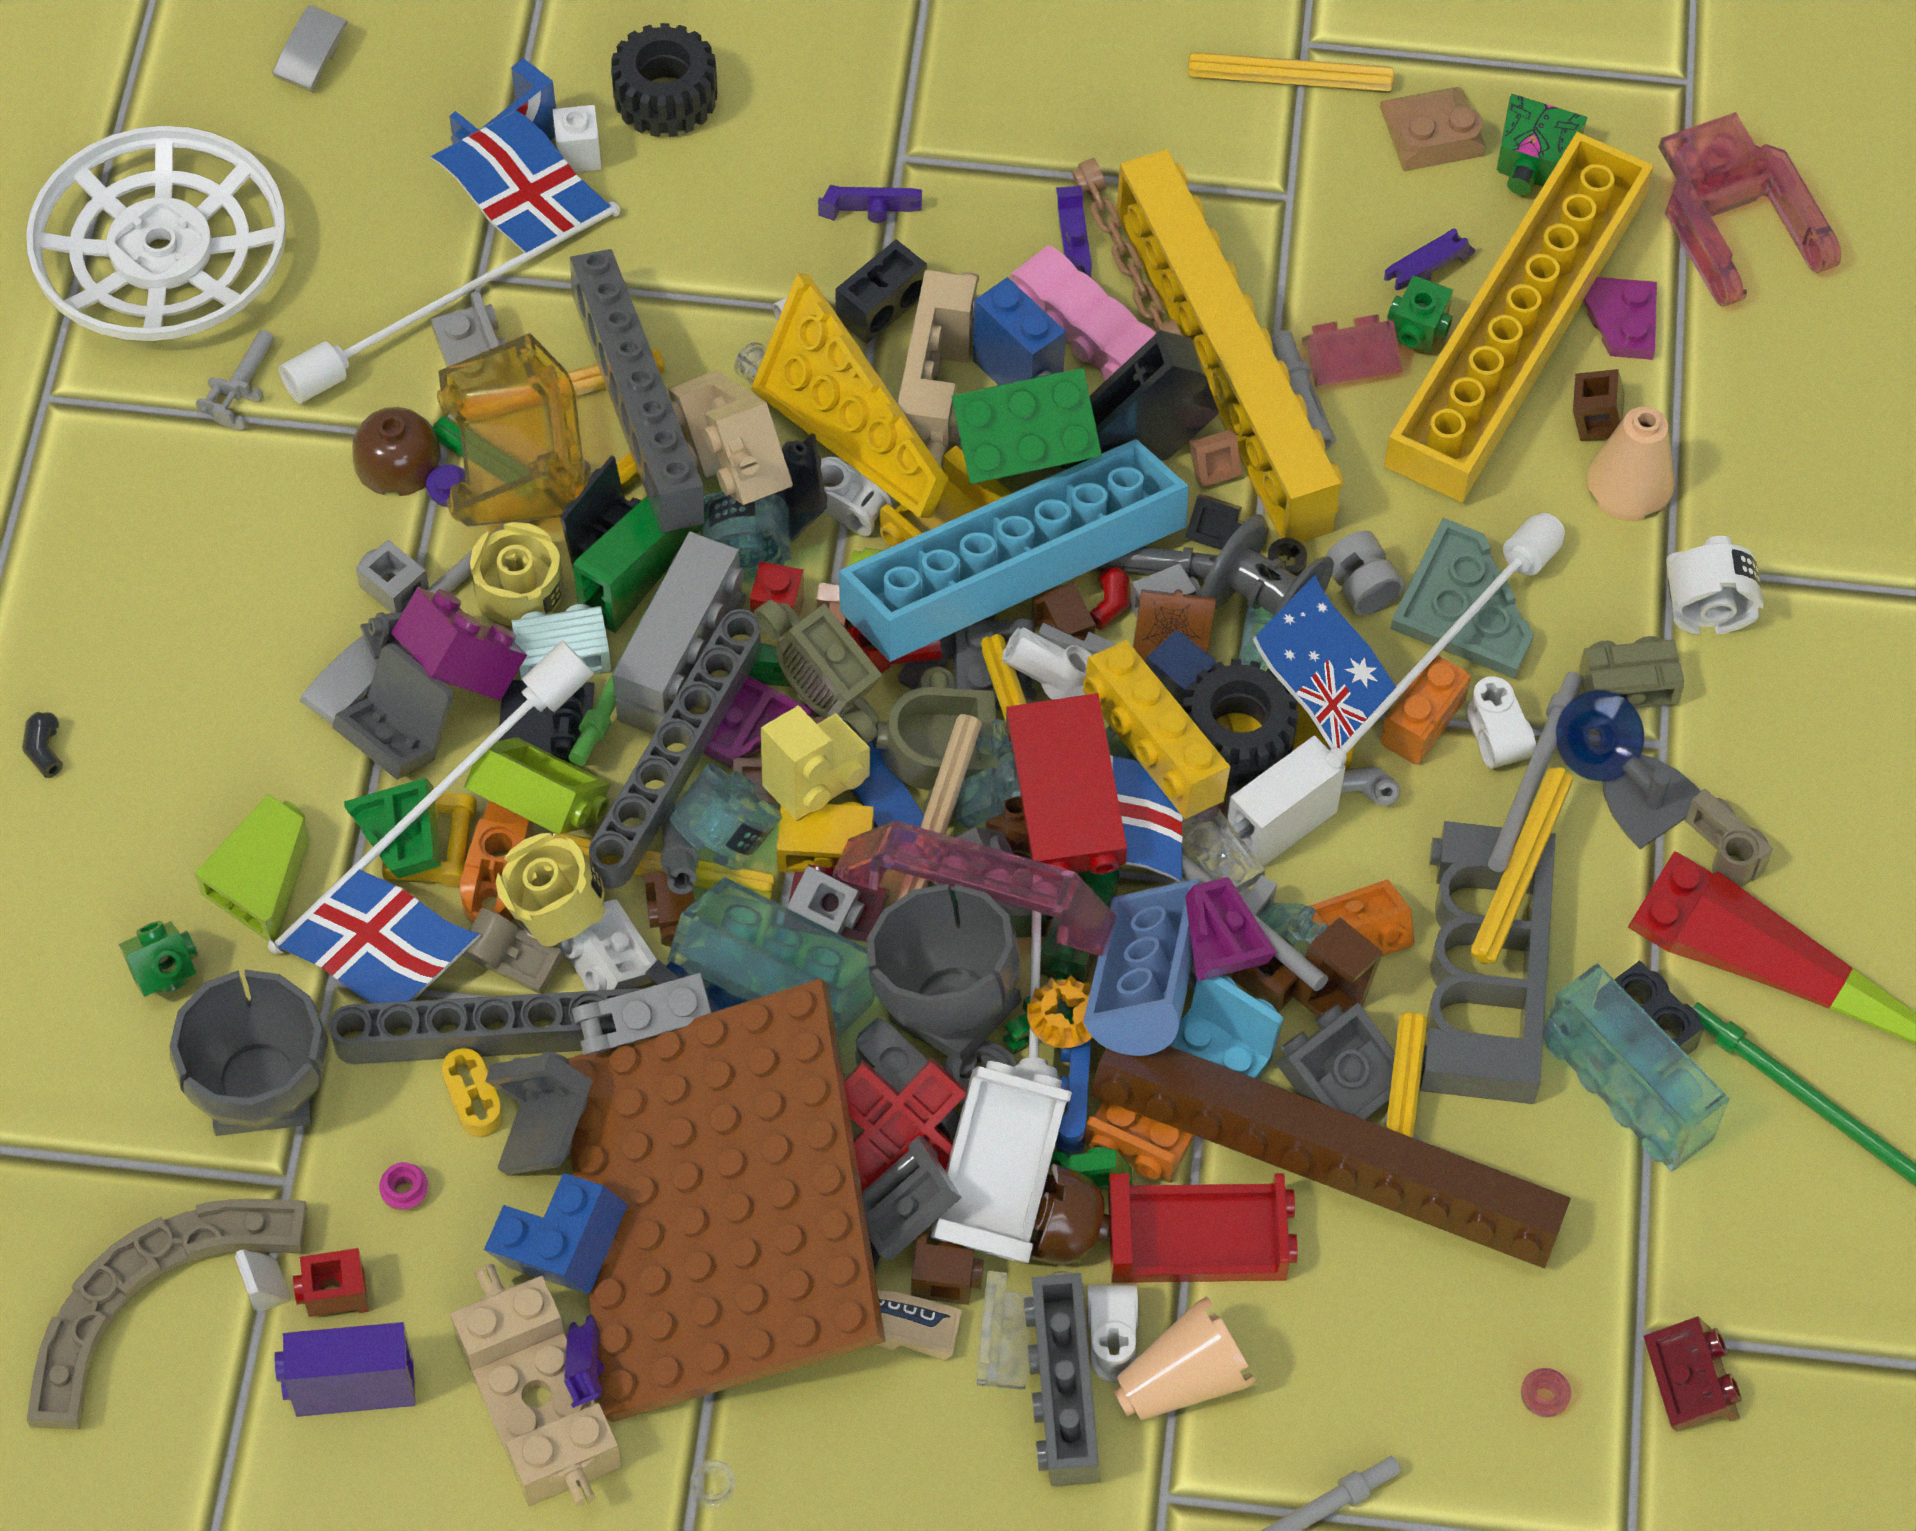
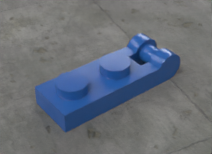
M1091 1039L1080 1046L1061 1048V1062H1070L1069 1077L1060 1076V1080H1062L1060 1089L1071 1091L1072 1094L1070 1102L1066 1103L1067 1112L1062 1116L1056 1139V1149L1066 1154L1068 1158H1070V1155L1081 1154L1085 1144L1084 1135L1086 1132Z

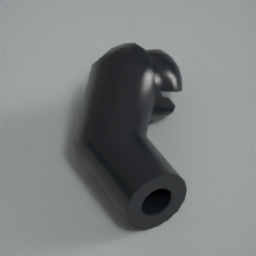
M36 712L25 723L22 750L45 778H51L57 775L63 767L62 761L48 746L49 737L57 733L56 729L59 728V721L51 712Z

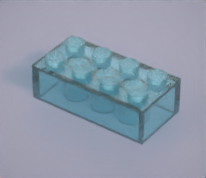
M723 877L681 913L668 960L683 967L691 975L701 973L704 979L724 988L730 995L742 997L750 1001L822 978L829 986L837 1038L873 1004L876 994L869 981L867 948L726 877Z
M1598 963L1555 994L1543 1033L1547 1048L1557 1059L1565 1060L1577 1072L1580 1083L1588 1092L1592 1094L1597 1093L1609 1106L1613 1118L1622 1127L1630 1128L1642 1140L1645 1151L1653 1160L1663 1162L1673 1172L1714 1140L1730 1098Z

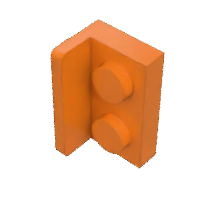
M1388 879L1303 907L1304 922L1315 938L1341 917L1383 951L1382 957L1414 945L1411 908Z
M1103 1101L1096 1115L1089 1117L1084 1137L1085 1144L1089 1145L1090 1149L1095 1147L1116 1149L1140 1175L1154 1180L1160 1178L1170 1183L1195 1135Z

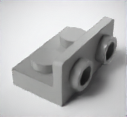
M479 291L470 293L471 308L431 318L432 329L457 396L507 382L504 364L511 363L504 337L497 339L494 330L499 329L493 306L492 304L484 306Z

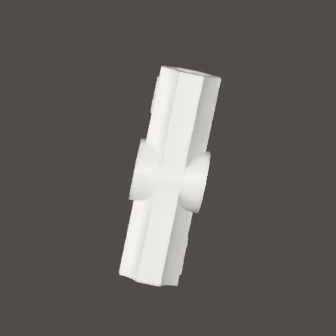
M1023 627L1022 629L1017 628L1010 636L1008 644L1003 651L1002 662L1039 681L1044 692L1054 700L1085 695L1083 693V680L1086 674L1088 657L1092 654L1077 645H1071L1063 649Z

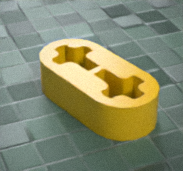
M467 1048L455 1049L444 1058L441 1067L446 1090L463 1129L472 1136H489L500 1127L503 1116L500 1099L495 1087L485 1082L488 1070L479 1053ZM465 1065L467 1070L471 1071L473 1084L465 1087L462 1077L459 1074L457 1075V1067ZM479 1098L482 1108L487 1110L488 1117L486 1119L479 1120L478 1116L474 1114L471 1100Z

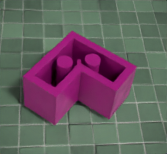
M417 587L391 634L424 667L426 673L431 678L440 679L442 682L501 701L527 657V654L514 642L516 635L506 627L493 623L491 627L482 625L476 618L463 612L460 608L461 601L445 590L438 589L436 593Z

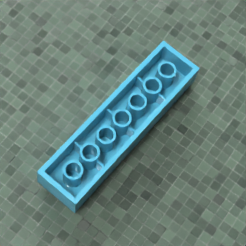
M1134 439L1103 453L1100 457L1091 458L839 570L840 612L891 662L1187 527L1188 485L1141 442Z

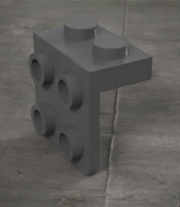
M391 643L381 649L368 697L337 713L332 728L398 780L435 759L453 702V691L440 679L431 678L421 664L397 645Z
M544 1052L542 1055L514 1058L512 1061L491 1064L485 1082L520 1103L498 1164V1169L506 1175L556 1168L570 1154L572 1149L571 1140L578 1120L586 1109L587 1095L592 1080L569 1065L570 1061L560 1054Z

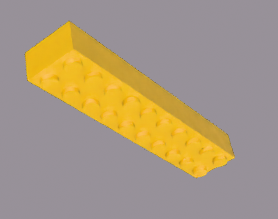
M1576 132L1389 436L1384 467L1463 503L1582 305L1586 294L1600 275L1646 198L1654 168L1653 164Z
M1168 149L1120 163L1117 214L1121 221L1120 224L1129 242L1134 246L1141 260L1142 267L1152 287L1155 289L1168 319L1176 321L1182 336L1194 341L1219 411L1217 416L1224 430L1231 429L1237 436L1240 461L1279 538H1293L1299 542H1304L1333 532L1335 516L1339 512V491L1343 488L1341 471L1336 463H1330L1325 454L1323 436L1319 429H1312L1307 419L1308 413L1304 399L1300 394H1294L1290 386V376L1285 363L1282 360L1277 361L1272 351V340L1268 330L1264 326L1260 327L1255 319V308L1252 299L1248 293L1243 294L1240 290L1235 266L1232 261H1225L1221 253V243L1216 230L1213 227L1208 228L1204 220V210L1197 195L1192 196L1187 187V176L1183 166L1180 163L1175 164Z

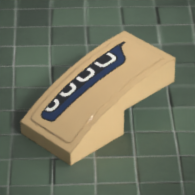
M878 1290L886 1342L876 1345L892 1351L901 1345L944 1361L953 1355L962 1310L911 1295Z

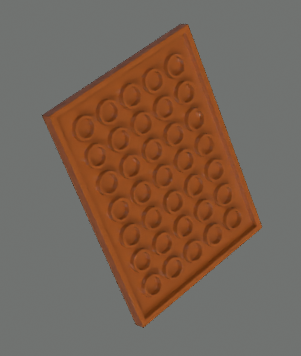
M822 978L694 1018L688 1026L680 1029L666 1031L660 1035L628 1045H622L601 1053L588 1056L580 1054L568 1058L571 1067L592 1080L587 1095L586 1109L578 1120L571 1140L573 1175L604 1185L628 1204L589 1294L591 1315L599 1330L598 1357L604 1365V1370L599 1375V1382L604 1391L601 1394L606 1419L611 1422L619 1421L886 1342L829 986Z

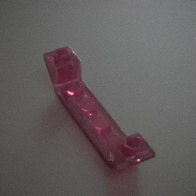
M896 820L849 838L833 871V878L878 890L888 868L940 884L949 883L950 887L958 884L986 892L995 900L1060 918L1057 943L1100 956L1103 955L1116 922V915L1076 872Z

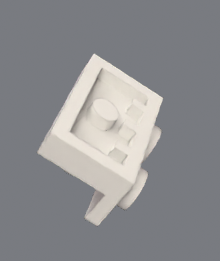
M617 899L603 902L605 913L600 921L591 924L576 937L558 943L560 949L565 954L564 956L568 958L582 979L587 991L630 989L652 983L645 972L657 959Z

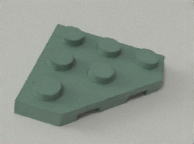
M1442 518L1392 618L1390 629L1432 646L1441 639L1503 572L1502 569L1498 570L1490 554L1491 547L1483 533ZM1507 581L1443 650L1515 679L1531 647L1534 634L1527 620L1523 621L1515 605L1516 598Z

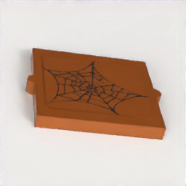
M1141 589L1132 647L1146 663V657L1172 633L1179 630L1207 653L1216 599L1186 595L1180 589L1175 590L1174 593Z

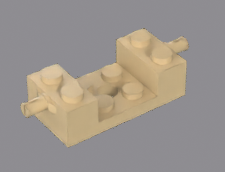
M925 270L897 403L941 468H943V455L954 446L960 449L961 440L951 395H955L956 383L935 381L933 378L939 376L941 359L969 363L974 338V300L981 296L976 295L979 275L971 271H966L959 275Z
M716 370L667 389L698 473L704 478L717 474L720 487L726 496L730 495L742 505L793 486L766 401Z
M487 1264L485 1266L491 1283L488 1281L483 1267L475 1271V1276L478 1278L485 1296L474 1304L450 1313L455 1336L528 1506L567 1490H570L575 1506H583L584 1500L579 1487H581L587 1503H590L596 1496L588 1481L621 1468L618 1444L599 1403L595 1404L593 1399L574 1408L571 1406L573 1400L564 1383L567 1338L563 1331L561 1316L543 1275L515 1287L503 1288L495 1270V1265ZM535 1387L545 1388L551 1393L548 1403L539 1408L530 1407L523 1401L527 1391Z

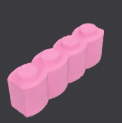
M1047 245L1011 273V280L1066 331L1065 341L1070 343L1075 356L1082 362H1089L1093 366L1100 368L1101 375L1105 381L1156 334L1151 328L1138 322L1123 304L1108 296L1098 283L1085 273L1078 271L1064 254L1052 246Z

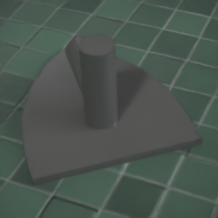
M1605 749L1601 773L1605 800L1612 817L1623 832L1639 849H1642L1687 817L1692 799L1701 791L1677 769L1656 758L1630 751Z

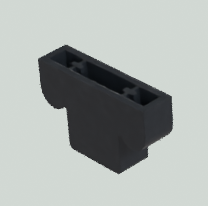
M1159 330L1090 395L1101 454L1137 439L1160 461L1168 460L1219 414L1194 341L1188 337ZM1089 459L1062 464L1060 466L1062 469H1069Z

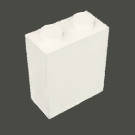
M1315 735L1230 798L1225 843L1254 873L1338 811L1346 766L1343 764L1340 768L1332 767L1326 760V755L1331 750L1330 746H1325Z

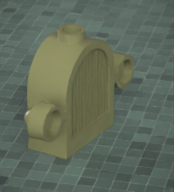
M773 600L766 601L754 610V617L760 628L768 637L778 642L776 654L780 667L802 700L822 717L828 718L836 713L866 744L878 736L875 727L878 724V715L863 696L870 692L883 675L826 604L821 605L803 620L798 617L790 605L786 603L777 604Z
M931 667L924 671L918 687L903 694L894 703L887 722L878 721V724L875 726L878 736L873 739V747L880 749L884 763L894 776L908 785L921 789H931L924 803V814L956 718L960 714L974 716L982 722L960 791L990 793L999 772L994 691L956 689L954 675L942 667ZM960 793L949 825L958 819L962 810L963 798Z

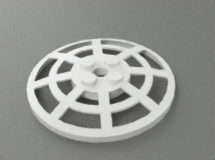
M156 126L137 128L111 135L90 144L70 157L51 175L39 191L30 211L26 239L27 253L35 280L45 297L62 314L78 325L102 335L124 340L157 341L176 339L202 332L226 321L244 309L263 291L274 275L283 255L287 231L285 209L278 187L268 170L250 152L233 141L211 132L189 127ZM156 148L155 171L126 177L107 188L90 171L97 165L119 155L142 149ZM173 148H187L206 152L224 159L236 167L218 185L214 181L197 174L173 171ZM249 177L258 185L268 201L274 227L250 233L244 211L233 197ZM76 181L92 199L78 215L72 228L71 236L44 233L46 223L55 204L63 193ZM173 185L193 188L209 196L195 208L185 201L172 198ZM155 186V198L137 202L128 208L117 199L131 191ZM221 207H224L233 220L236 235L211 238L207 221ZM102 210L114 219L109 228L107 240L85 239L91 223ZM156 239H167L170 241L166 247L161 249L149 247L150 243ZM273 244L272 253L267 265L257 279L241 295L228 288L242 270L249 249ZM43 249L69 253L74 275L84 291L66 300H63L58 295L46 272L43 262ZM235 252L230 266L218 281L203 271L211 254ZM83 255L110 257L111 264L116 272L96 284L86 269ZM187 282L203 292L186 301L165 305L167 289L179 287ZM129 283L135 287L148 290L147 306L127 303L111 296V294ZM213 299L225 305L221 309L199 319L174 326L162 327L164 316H173L191 311L207 304ZM100 302L104 306L120 313L145 317L143 328L123 327L99 321L79 311Z

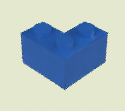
M563 1173L544 1218L503 1205L484 1250L510 1269L534 1277L543 1275L546 1281L589 1295L628 1204L604 1185Z

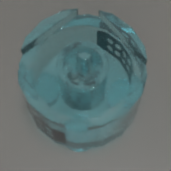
M712 492L704 497V524H701V536L739 549L740 568L744 570L742 583L754 582L759 562L784 566V562L787 559L790 562L792 558L790 512L787 503L777 494L768 495L745 505H742L730 495L726 496L724 492Z
M708 763L670 811L673 813L670 816V820L677 831L698 851L705 845L707 848L717 852L716 856L712 859L714 862L731 870H741L781 820L782 815L773 805L760 800L753 793L756 786L744 774L734 771L731 776H728L719 767Z

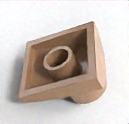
M1461 87L1447 88L1380 102V109L1403 171L1484 156L1486 145L1481 135L1482 119L1476 111L1470 108Z

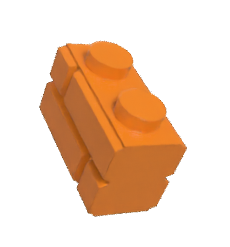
M1437 655L1409 685L1385 717L1380 743L1413 764L1419 765L1450 723L1453 714H1456L1466 701L1471 675Z

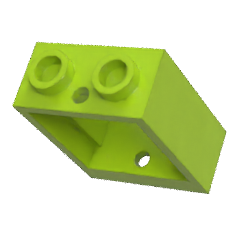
M515 737L497 741L472 765L464 788L561 835L593 826L602 820L609 806V798L606 796L611 783Z

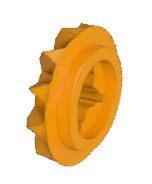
M1070 975L1066 980L1058 981L1051 977L1045 986L1040 989L1035 988L1030 1003L1027 1004V1018L1032 1032L1038 1039L1053 1047L1072 1048L1080 1046L1093 1038L1083 1023L1091 990L1090 983L1078 982ZM1059 999H1062L1063 1002L1065 1001L1068 1007L1077 1006L1073 1009V1024L1070 1025L1069 1020L1065 1019L1062 1013L1054 1015L1058 1011L1057 1004Z

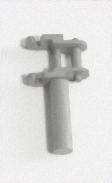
M259 330L229 382L221 378L213 377L209 379L210 392L205 399L199 398L196 401V406L201 413L214 416L215 422L236 430H243L245 428L246 420L241 416H238L235 420L233 413L227 409L234 398L239 400L242 397L253 402H259L263 397V393L259 388H254L253 392L250 390L249 382L274 341V336L270 332ZM219 393L227 396L222 405L215 403Z

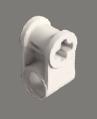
M836 457L821 459L823 485L827 483L837 485L834 487L824 485V491L827 494V509L824 513L843 523L854 533L861 536H869L875 529L874 522L880 516V509L886 504L892 507L896 500L842 459Z
M1491 676L1481 679L1475 685L1473 700L1469 703L1466 715L1486 766L1493 769L1530 759L1536 748L1535 736L1529 722L1523 715L1513 688L1507 681L1499 677Z
M1137 1284L1088 1285V1329H1091V1364L1095 1374L1107 1382H1119L1116 1377L1136 1359V1329H1138ZM1109 1349H1117L1118 1354H1109Z

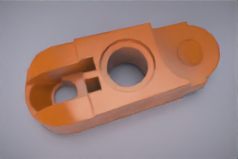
M488 802L483 819L478 821L460 879V895L463 910L467 919L472 924L481 908H484L482 901L488 897L497 898L495 909L490 911L499 914L509 921L514 919L513 915L498 897L496 886L497 874L499 873L502 876L503 869L507 865L504 859L506 855L501 857L491 855L497 851L509 852L521 841L533 836L534 822L494 802Z

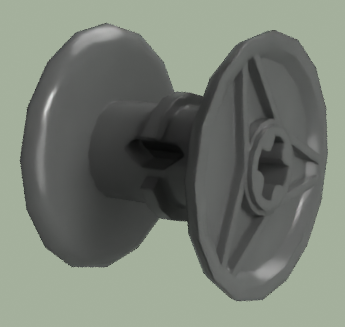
M1261 514L1253 515L1238 528L1217 556L1206 577L1200 596L1215 598V609L1227 602L1235 592H1238L1248 599V605L1256 610L1262 607L1273 614L1274 617L1314 575H1316L1320 586L1325 592L1333 573L1334 562L1328 556L1318 558L1310 563L1297 577L1285 569L1286 564L1281 559L1277 558L1272 561L1260 554L1266 540L1268 524ZM1267 566L1278 573L1281 580L1270 578L1265 567Z

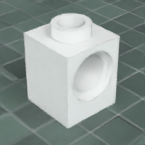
M595 105L552 109L557 150L574 172L602 170Z

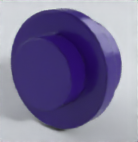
M456 465L439 466L432 470L426 479V489L429 497L443 507H455L461 504L469 494L471 487L467 472Z

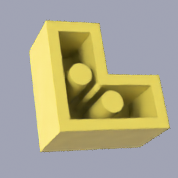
M798 705L761 727L762 786L795 820L809 812L820 810L829 800L848 789L857 788L870 776V747L836 713L816 724Z

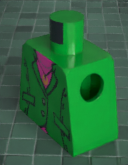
M1511 93L1496 169L1500 174L1509 176L1507 181L1509 190L1518 195H1527L1531 192L1534 184L1543 187L1576 132L1584 134L1588 117Z

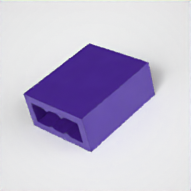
M404 1322L283 1333V1351L275 1352L274 1356L275 1374L277 1382H281L283 1400H291L296 1417L416 1406L414 1358Z

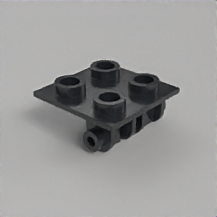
M813 433L803 443L798 440L788 441L781 448L793 486L755 501L769 503L774 537L782 533L783 551L827 509V494L824 491L821 457L818 453L816 435Z
M612 455L601 469L598 468L591 474L584 490L575 500H571L562 512L560 520L572 568L574 562L641 502V500L634 497L630 501L624 498L616 459Z
M512 680L502 697L499 726L527 700L522 694V691L527 687L523 680ZM586 682L555 712L548 707L542 712L535 706L532 707L498 741L518 737L568 763H572L569 760V754L581 733L579 725L586 712L592 709L594 682Z

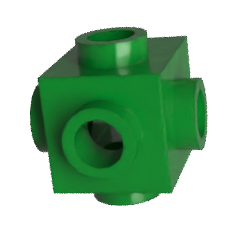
M1413 275L1403 297L1396 295L1390 306L1387 320L1393 322L1390 339L1400 342L1405 347L1431 353L1437 338L1445 340L1451 327L1453 315L1449 314L1453 289Z
M162 921L149 923L137 930L136 937L119 944L135 984L144 997L159 990L162 993L177 990L188 982V977L197 974L191 959L198 957L196 947L188 931L179 933L171 921L165 924Z

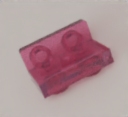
M1379 314L1353 319L1354 327L1338 329L1337 322L1312 326L1313 334L1302 337L1303 346H1308L1315 387L1401 372L1402 367L1393 320L1380 322Z

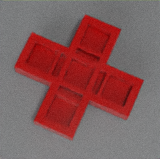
M931 1058L898 1092L868 1063L862 1060L844 1079L849 1116L863 1129L853 1140L861 1190H865L908 1152V1144L919 1135L926 1139L938 1155L937 1159L946 1172L953 1141L936 1126L967 1094V1089Z

